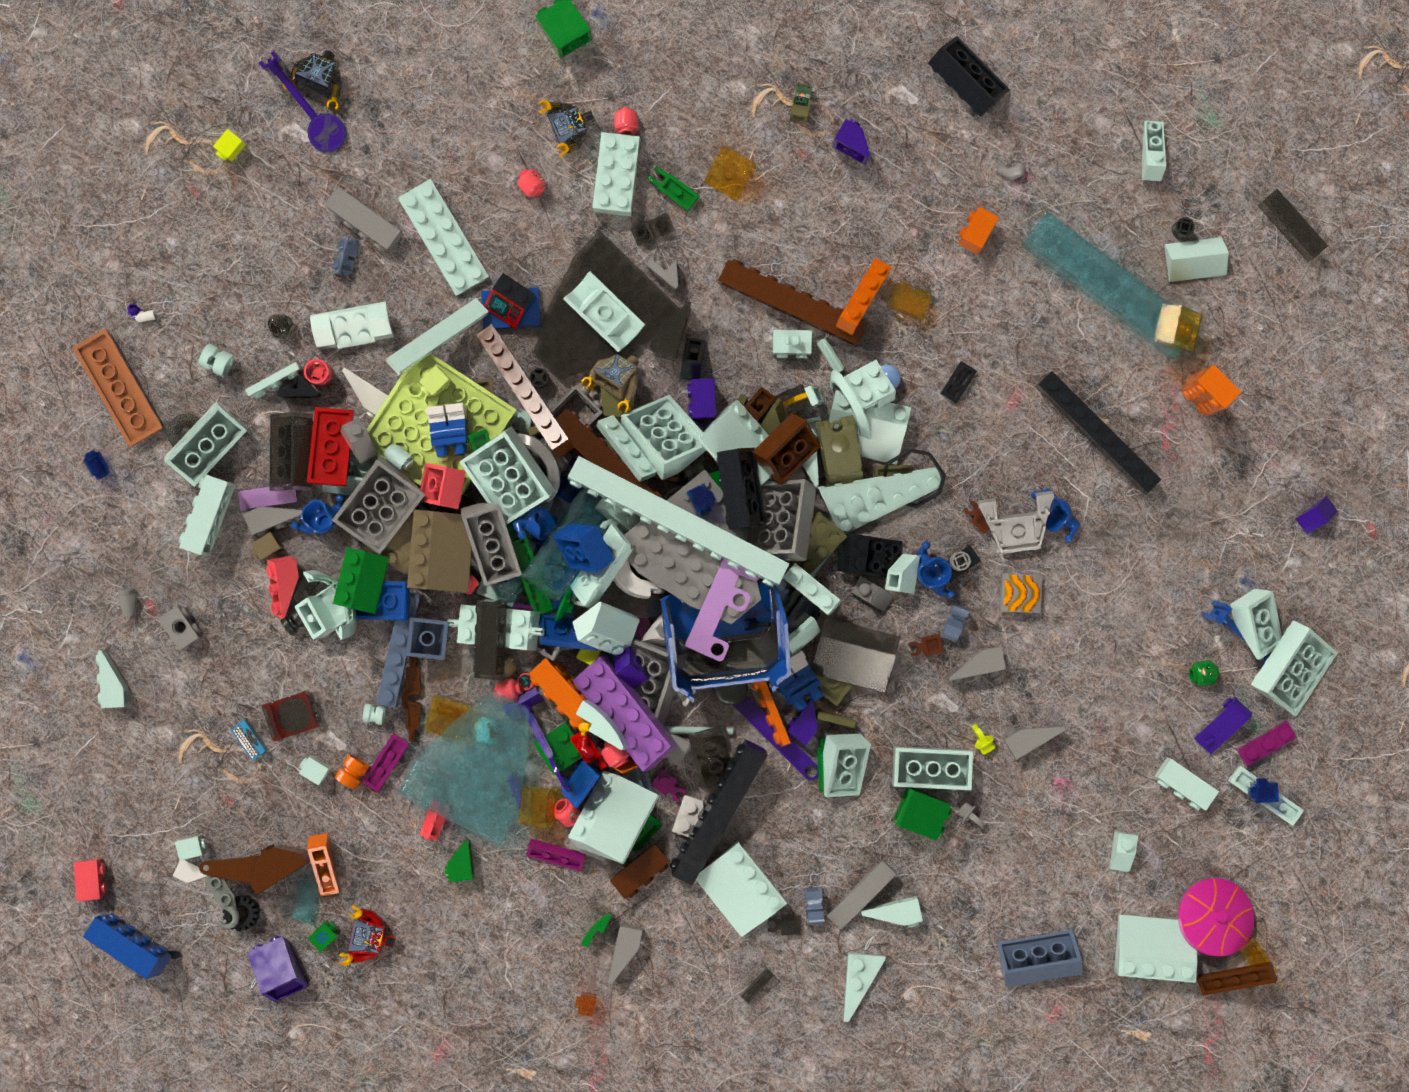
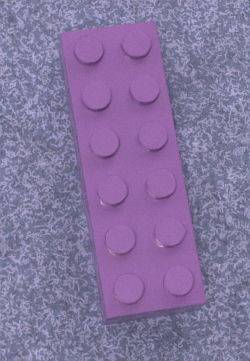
M609 656L598 657L573 680L585 698L600 707L615 722L629 745L626 751L642 771L654 768L679 746L636 690L615 674V663Z

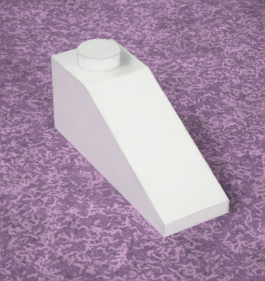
M343 368L342 371L363 407L368 410L366 414L374 418L388 395L348 369Z

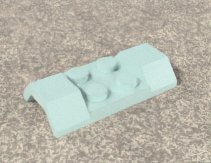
M590 271L583 281L563 298L618 353L645 326Z
M386 301L310 315L311 329L319 351L373 343L376 340L394 337L388 317Z

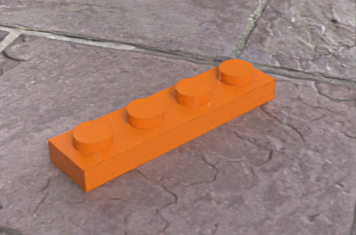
M766 681L751 683L753 689L758 691L760 696L758 702L761 708H765L767 713L765 718L769 727L772 726L775 743L779 744L780 747L790 744L791 742Z

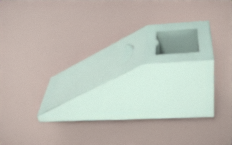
M1144 121L1142 180L1162 181L1166 169L1164 122Z
M98 650L96 655V664L99 666L97 684L100 685L98 703L101 704V708L129 706V692L126 682L107 650Z

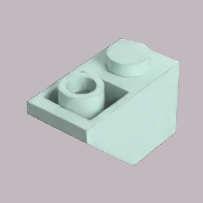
M903 553L889 568L885 589L914 594L920 556Z

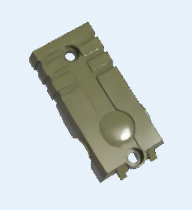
M853 415L840 417L839 420H834L832 423L829 420L816 422L815 426L821 446L820 453L827 487L838 483L847 484L865 479L859 438ZM839 424V427L834 428V425Z

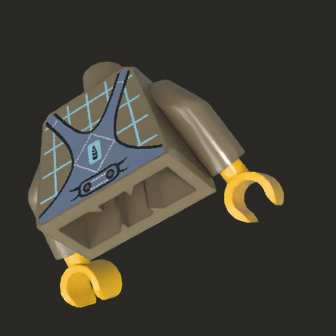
M614 355L611 358L598 360L589 373L590 376L582 379V385L584 387L587 386V389L592 391L596 384H598L619 399L625 398L624 401L619 402L618 409L621 411L622 407L627 405L625 413L631 411L629 402L633 400L638 386L639 377L636 366L639 364V361L633 355L628 359H624L620 355Z

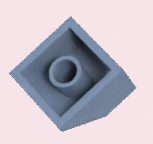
M410 617L406 656L445 660L449 621Z

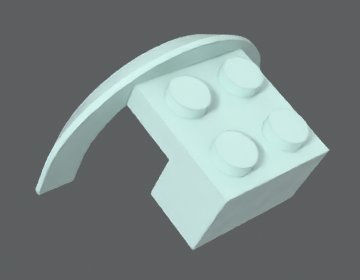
M877 360L844 377L837 370H833L830 379L831 389H834L835 384L843 392L855 414L860 436L871 439V429L864 410L875 404L880 408L895 400L896 395L895 388Z
M310 570L303 572L308 583L320 581L329 585L317 595L307 597L294 606L312 639L325 637L334 630L340 640L351 637L355 633L357 625L356 610L333 604L338 581L321 571Z

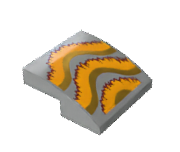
M1001 573L999 612L1041 614L1042 575Z

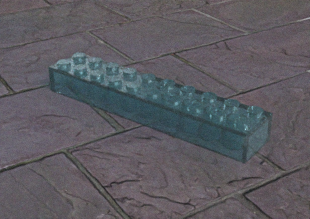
M1048 211L1021 244L1026 250L1172 360L1181 354L1201 327Z

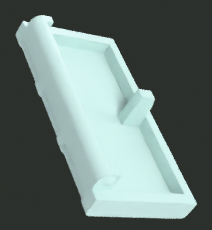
M614 524L609 526L603 539L612 549V556L615 560L597 573L580 570L570 585L582 605L588 608L591 605L595 606L633 551L630 542Z

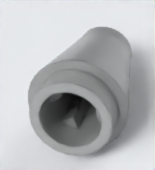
M134 588L119 589L117 597L123 616H134L136 607V592H134Z

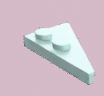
M848 953L844 1022H849L883 965L886 959L884 955Z

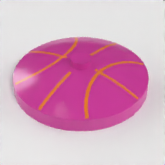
M1209 878L1198 881L1184 893L1179 904L1178 922L1185 940L1195 950L1208 956H1227L1239 951L1249 940L1254 927V911L1248 896L1238 885L1226 879Z

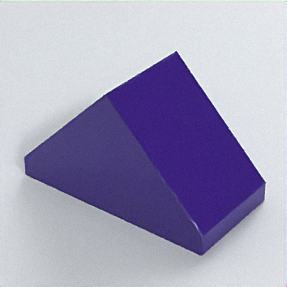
M1325 496L1295 518V520L1304 532L1308 534L1327 523L1338 511L1328 497Z
M631 646L626 648L623 653L614 655L615 674L634 689L649 679Z

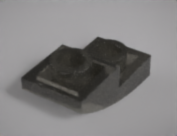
M664 213L631 228L637 246L644 245L675 231L668 213Z

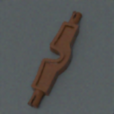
M410 657V667H406V686L403 689L401 699L402 705L406 710V729L409 730L408 741L412 742L413 734V742L417 741V730L420 729L422 705L420 702H412L410 696L412 694H420L422 688L420 667H417V657H414V662L413 657Z

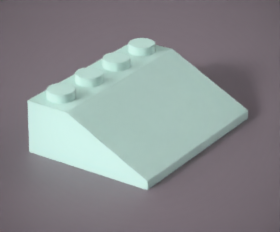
M836 390L829 422L832 423L834 420H839L840 417L853 415L859 438L861 457L886 463L900 454L911 407L888 403L880 408L875 404L864 410L871 429V439L860 436L855 414L842 391ZM839 424L834 425V428L839 427ZM898 460L893 462L892 464L897 465Z
M670 395L621 415V426L649 460L662 480L678 474L706 451L698 441V438L703 434L702 430Z
M736 400L721 411L698 438V441L716 460L717 452L737 448H756L769 435L746 408ZM757 462L761 486L770 475Z
M512 426L459 461L486 502L500 505L506 525L549 498L555 492V489Z
M1293 620L1259 673L1255 676L1251 685L1296 717L1338 653L1313 630Z
M603 771L568 838L577 848L624 864L659 795L619 775Z
M739 841L735 842L704 867L696 879L741 937L787 904L786 899Z
M1119 914L1114 972L1118 976L1196 983L1197 950L1185 940L1177 919Z

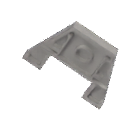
M1053 491L1035 493L1036 512L999 517L997 516L995 498L978 500L979 508L1002 554L1041 548L1047 518L1050 514V506L1054 499Z

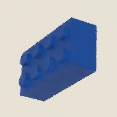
M115 914L97 916L93 919L83 938L145 979L161 974L172 956L167 952V948L154 944L149 936L137 933V929L130 924L125 925L120 921L121 918Z

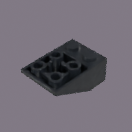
M845 533L847 538L840 544L837 571L887 578L889 568L901 555L902 541Z

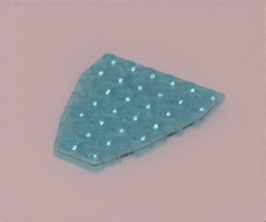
M493 691L454 720L414 759L397 794L501 846L519 811L528 756L529 708Z

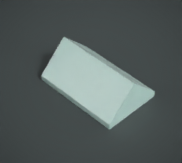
M1222 237L1164 245L1169 282L1227 275L1229 252Z

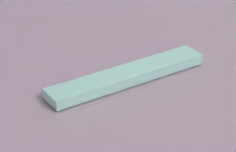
M475 298L389 356L386 362L398 375L402 374L487 316L488 310Z

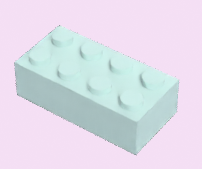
M601 132L593 212L622 216L632 215L640 149L639 136Z
M216 401L166 454L164 460L195 487L247 431L246 426Z
M205 475V478L201 479L199 495L195 496L192 503L194 507L192 514L187 516L185 522L187 525L186 530L182 532L179 538V543H181L179 548L202 556L211 555L236 484L210 475Z
M894 746L892 785L894 787L971 790L973 751Z

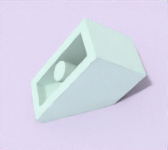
M1120 831L1114 832L1110 869L1130 871L1136 855L1138 835Z

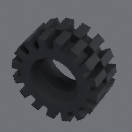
M249 895L235 896L236 907H246L249 914L247 919L239 920L238 924L231 929L245 931L257 923L256 921L260 917L258 916L260 909H258L259 904L255 903L254 898L251 899ZM224 909L223 920H226L225 924H229L232 921V915Z

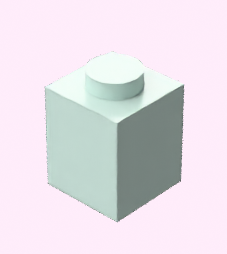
M310 756L308 759L304 758L301 762L299 774L315 784L321 785L332 767L314 756Z
M202 834L175 842L179 861L201 856L206 853L208 848L207 841L202 837Z

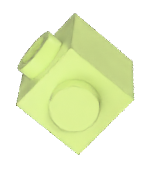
M436 365L431 370L427 369L421 375L422 379L419 381L423 385L421 387L422 391L426 395L437 397L452 382L443 370Z

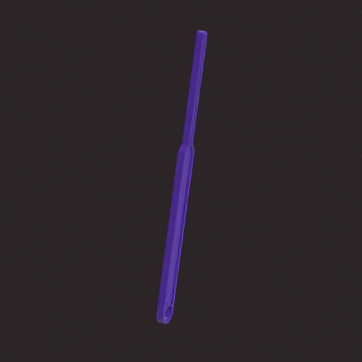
M652 607L647 608V613L656 621L660 615ZM691 648L684 649L694 659L696 651ZM748 695L742 702L733 705L806 779L814 780L818 777V765L790 737L791 743L780 747L779 744L775 743L772 726L769 727L765 718L767 714ZM814 765L817 768V774L814 777H808L805 774L807 766Z

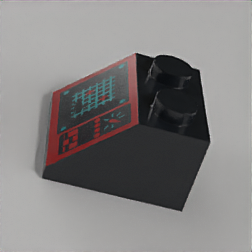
M502 273L492 288L484 307L516 329L537 297L533 292Z

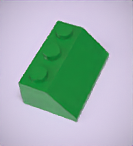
M347 547L333 604L376 614L390 557Z

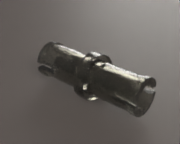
M766 967L755 980H751V984L740 996L749 1004L759 992L764 990L763 987L775 975Z

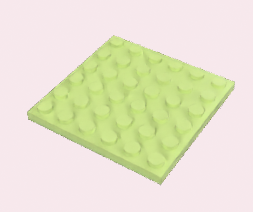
M429 354L403 372L366 430L377 452L376 457L381 455L386 459L384 452L391 444L401 446L413 456V465L407 471L403 470L402 472L421 486L425 463L464 470L459 461L473 452L471 445L467 444V454L455 455L454 446H448L449 456L437 457L435 448L431 445L429 420L426 414L427 407L456 403L466 404L468 433L471 434L486 428L490 440L504 432L516 414L517 409L433 354ZM435 365L440 367L452 380L437 397L426 395L421 389L423 385L419 382L422 379L421 375L427 369L431 370ZM465 473L461 497L472 481L467 473Z

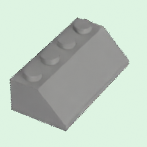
M478 503L461 508V516L484 586L521 576L520 566L500 505Z

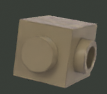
M269 532L251 543L253 555L256 559L262 561L276 558L278 556L276 553L284 549L274 532Z

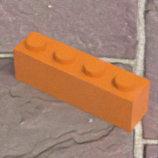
M875 257L840 315L836 327L853 335L892 268L890 265Z

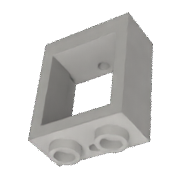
M575 385L550 412L555 416L577 394L596 412L586 423L591 427L603 415L601 411L603 407L596 400L592 402L587 397L589 393L582 386L578 388Z

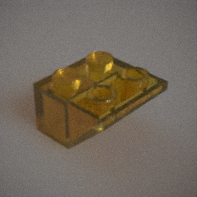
M435 693L424 730L461 742L472 704Z

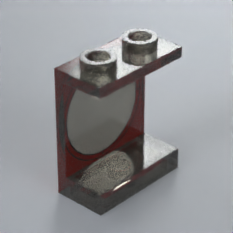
M306 690L261 705L273 742L320 727L322 720L319 712L315 711L313 704H316L313 693Z

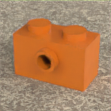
M980 206L976 212L971 211L966 220L969 222L967 228L963 226L958 235L961 238L958 244L978 255L999 217Z

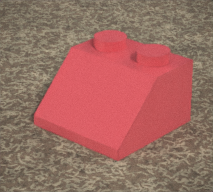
M425 463L420 487L425 496L420 502L458 509L466 471Z

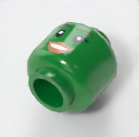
M1210 660L1195 662L1189 669L1191 682L1199 687L1215 684L1220 674L1218 666L1214 665Z

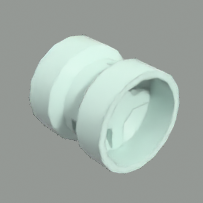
M366 703L363 711V722H375L378 725H383L386 707L381 705L374 707L372 704Z

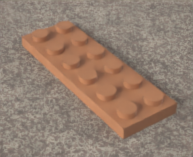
M108 329L100 331L73 347L74 352L129 447H133L164 429Z

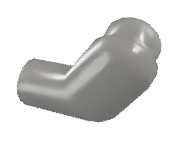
M1022 163L1011 168L1000 164L996 172L1013 180L1022 177L1025 174L1026 168Z

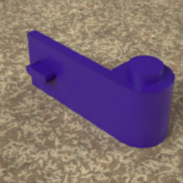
M1236 697L1227 698L1222 704V712L1194 737L1210 754L1244 725L1253 714Z

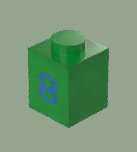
M326 920L307 939L321 953L340 934L339 928L333 921L329 922Z

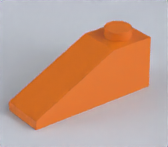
M328 833L309 836L307 852L320 896L340 893Z

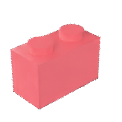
M102 858L74 862L77 901L97 900L105 897L107 884L104 882L103 875L106 868L105 864L102 863Z

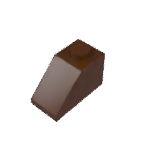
M760 387L744 407L759 422L776 397L763 387Z

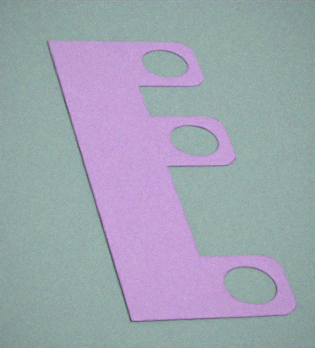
M725 559L721 562L685 644L686 647L717 661L724 659L729 648L727 642L713 636L726 605L743 612L746 610L751 598L749 593L734 587L739 575L752 581H757L760 578L758 576L756 578L745 574L746 570L740 567L735 569L727 564L728 561ZM736 594L744 595V605L736 606L733 603V597ZM715 643H720L724 648L723 653L719 656L711 652V647Z

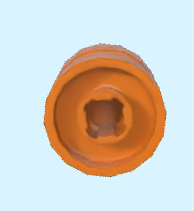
M348 754L344 760L345 767L339 768L334 778L343 785L356 790L361 782L360 776H364L370 766L360 758Z

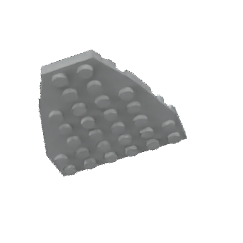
M705 470L666 500L745 541L741 528L729 530L725 520L726 509L722 501L723 491ZM640 521L625 533L624 536L633 548L627 560L637 573L690 607L701 610L723 558L717 560L710 556L711 552L705 549L703 551L692 547L693 543L687 540L682 542L676 539V534L670 531L668 534L657 529L658 525L652 522L649 525ZM739 575L734 587L749 593L751 596L750 601L743 612L726 605L720 620L731 625L761 600L757 581H752ZM736 594L733 597V603L736 606L744 605V595Z

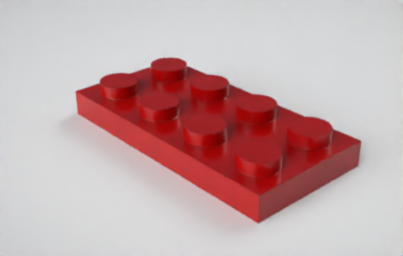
M315 407L307 476L308 484L347 487L351 449L340 431L341 426L354 420V410Z

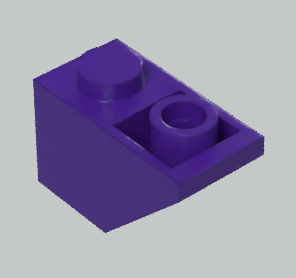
M810 700L808 701V706L799 711L800 713L797 718L792 717L786 725L789 727L787 732L805 745L808 744L818 730L814 703Z

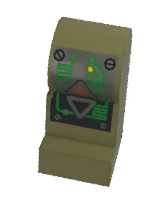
M797 83L790 119L807 122L812 85Z

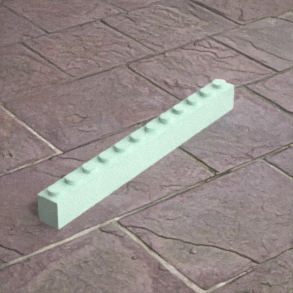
M578 456L568 475L569 484L578 489L583 487L588 490V494L596 498L598 496L605 498V502L615 507L617 504L623 507V512L631 516L636 514L640 516L641 521L649 525L651 522L658 525L657 529L668 534L670 531L676 534V539L682 542L687 540L693 543L692 547L697 550L703 551L705 549L711 552L710 556L717 560H721V558L727 560L729 566L735 569L740 567L746 570L745 574L750 577L756 578L758 576L762 578V582L770 587L780 584L789 566V563L580 456Z

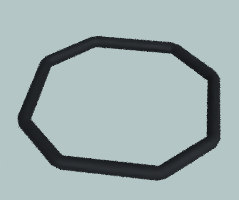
M911 448L886 462L883 476H887L890 464L910 452L929 456L941 473L942 478L938 492L917 504L908 503L905 505L917 508L942 493L946 474L930 452Z

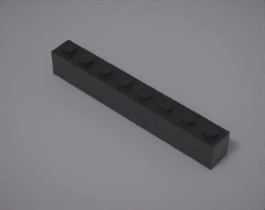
M1053 371L1048 373L1035 386L1143 495L1149 493L1162 480Z
M747 739L737 746L736 755L733 760L728 762L725 775L719 778L715 792H712L707 799L708 804L706 808L700 811L696 825H692L687 841L682 842L679 848L680 853L677 858L674 857L671 861L670 869L672 876L685 883L694 884L768 756L765 748Z

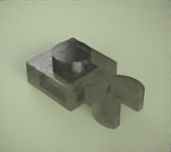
M781 915V920H777L775 917L768 918V921L775 922V926L768 928V932H776L778 929H781V935H801V915Z

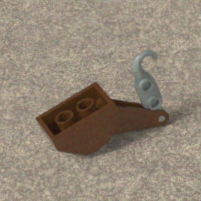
M272 844L261 850L262 855L202 862L199 870L202 874L208 876V888L218 904L232 915L231 923L225 924L222 921H218V924L224 929L234 928L238 924L240 916L236 907L235 895L225 879L250 883L257 895L308 864L310 859L307 850L282 844L278 846Z

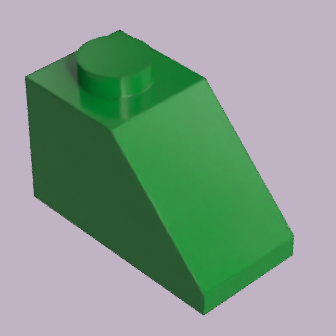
M466 839L447 862V866H445V877L449 878V882L472 880L474 878L470 839Z

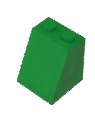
M555 0L552 6L548 8L543 7L535 15L536 21L560 59L593 40L591 29L571 0Z
M906 787L892 822L896 826L937 841L938 837L941 838L945 831L944 822L946 819L949 820L953 809L950 808L951 804L911 787Z

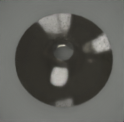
M180 414L174 417L167 428V436L171 445L174 447L185 435L183 430L185 428L191 429L200 418L193 414Z

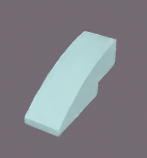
M583 700L576 715L592 724L589 731L620 750L627 749L629 745L615 722L600 707L589 700Z

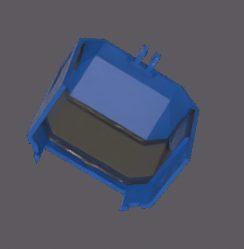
M757 580L761 600L731 625L719 620L713 636L727 642L729 645L722 661H717L685 646L700 610L690 607L671 594L662 598L663 631L673 689L686 695L692 702H694L692 690L769 681L773 693L778 688V684L791 675L788 622L777 586L770 587L761 580ZM756 618L758 622H770L771 626L758 627L757 629L746 631L744 628H748L749 623L747 621L744 622V620ZM715 643L711 647V652L716 656L721 655L724 651L720 643Z

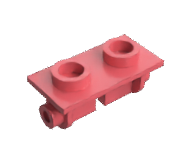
M432 798L420 832L421 836H424L427 840L438 841L450 804Z

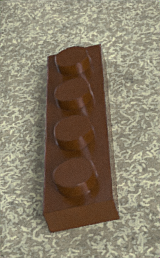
M1271 962L1200 974L1196 978L1203 996L1276 983L1278 980Z

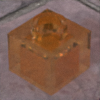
M582 992L581 997L577 996L575 1008H578L577 1014L593 1017L597 994Z

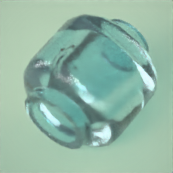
M519 577L498 582L495 586L497 598L504 603L516 601L523 591V584Z

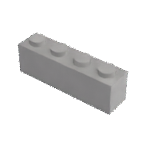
M340 187L335 190L325 204L331 216L336 219L340 217L345 220L343 222L344 225L351 230L353 228L359 230L358 235L366 241L369 239L375 242L374 246L382 252L387 250L390 253L403 235L400 230Z

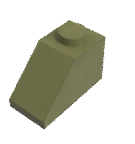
M779 398L760 425L768 435L787 418L782 401Z

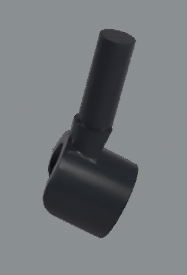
M756 618L744 620V622L747 621L749 623V627L744 628L746 631L754 630L758 627L771 626L770 622H758Z

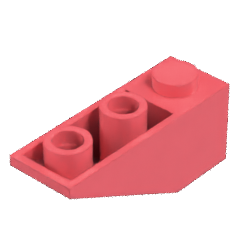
M289 555L267 560L268 566L266 567V572L270 579L269 593L272 596L273 602L271 603V610L275 616L284 619L299 577L297 560Z

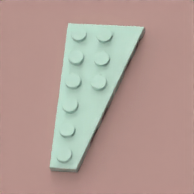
M936 467L915 470L907 474L897 473L889 477L879 476L856 480L848 484L838 483L830 487L820 486L818 489L834 524L844 533H849L938 489L941 477Z

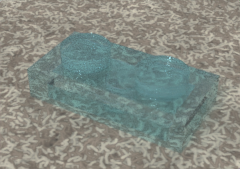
M298 881L292 920L312 922L318 889L317 883Z

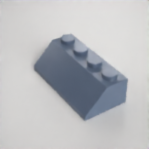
M1073 929L997 942L1001 971L1006 987L1082 974V959Z

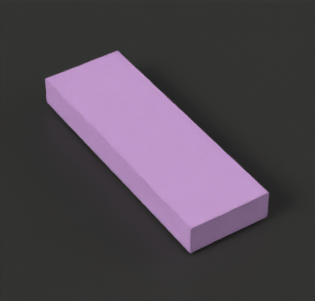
M296 483L238 491L241 511L298 502Z

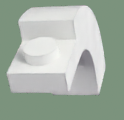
M628 560L625 561L613 579V582L623 592L636 598L648 599L651 596V591H653V594L664 593V589L655 585L652 581L638 578L632 572Z

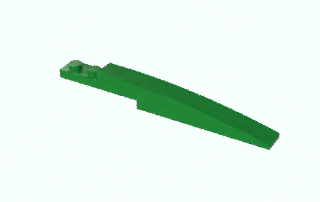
M486 428L467 435L473 452L490 441ZM516 518L506 526L522 573L519 578L532 610L540 612L541 615L553 610L527 536L524 539H520L513 527V523L518 519Z

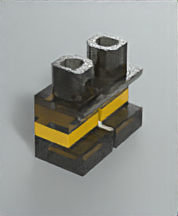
M803 384L774 396L776 400L779 398L783 402L786 416L793 413L805 420L810 418L806 408L811 405Z

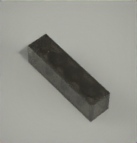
M1278 189L1270 193L1257 205L1307 262L1314 259L1328 247L1324 240Z
M477 600L475 608L477 620L475 625L476 643L474 644V678L501 679L504 678L507 601Z

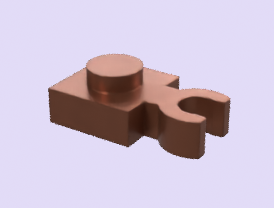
M972 500L970 503L973 505V510L968 511L967 508H964L963 511L965 514L973 516L970 522L984 535L990 528L982 511L978 510L977 503Z
M940 633L920 637L922 643L914 641L908 643V646L915 645L917 647L916 652L910 653L911 656H917L921 651H924V656L944 652Z

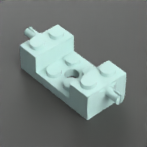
M461 604L459 619H448L449 622H454V624L448 623V627H458L457 643L537 651L538 636H544L545 634L538 632L545 631V629L539 628L540 612ZM502 622L506 627L503 633L498 629L499 624Z

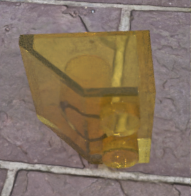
M723 145L704 183L738 201L755 172L757 164Z
M1162 304L1154 342L1166 347L1195 352L1202 314L1183 305Z
M523 785L518 823L528 827L546 828L555 826L556 818L553 812L555 804L558 802L560 788Z

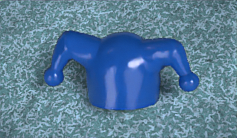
M1045 489V490H1042V491H1039V492L1033 491V492L1031 493V497H1032L1033 499H1036V494H1035V493L1047 492V491H1051V490H1050V489ZM1054 493L1050 514L1046 522V529L1056 532L1067 526L1069 534L1066 535L1065 540L1066 542H1072L1080 523L1072 516L1070 504L1064 499L1058 498Z
M336 496L338 504L335 506H329L321 500L310 501L305 505L301 513V520L304 524L292 522L291 528L293 530L298 529L309 535L329 532L335 525L332 519L344 504V496Z
M536 505L525 512L524 516L518 518L513 523V527L520 539L526 537V532L523 531L525 529L537 539L543 540L554 530L558 518L552 516L545 506Z
M925 541L916 553L917 556H920V565L917 570L918 580L926 588L933 589L939 596H947L952 599L955 597V592L952 590L948 591L945 587L952 576L951 566L947 560L941 557L931 558L927 552V549L930 548V543Z

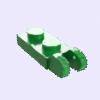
M656 166L654 171L665 179L660 183L649 175L647 180L657 187L660 192L689 212L700 196L673 175L666 173Z

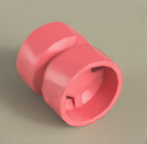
M313 359L305 365L304 375L312 384L325 386L332 381L333 370L326 362L320 359Z

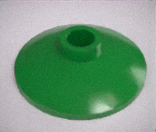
M568 586L554 622H558L566 612L571 613L574 602H571L572 591L570 586Z

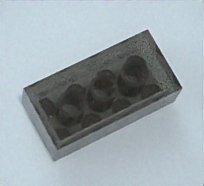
M300 412L270 414L269 491H312V484L307 483L313 430V414Z

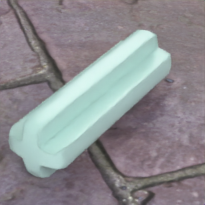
M821 339L817 343L818 347L832 369L840 373L844 370V366L827 339Z

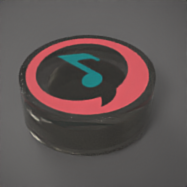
M523 672L516 679L517 683H521L523 691H530L535 686L530 680V672Z

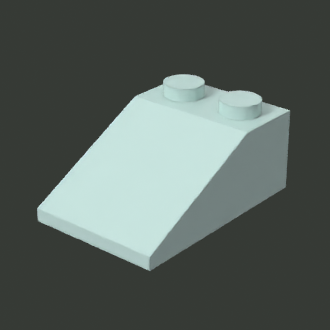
M1253 589L1230 605L1234 623L1256 659H1261L1275 649L1276 644L1282 638L1273 591Z
M860 733L826 736L823 750L825 797L860 795L871 744Z

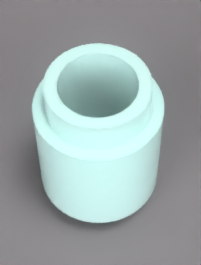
M391 444L384 452L386 460L400 471H407L413 465V456L399 445Z

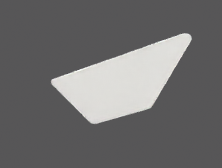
M185 860L179 861L173 874L174 877L186 883L207 876L200 872L199 867Z

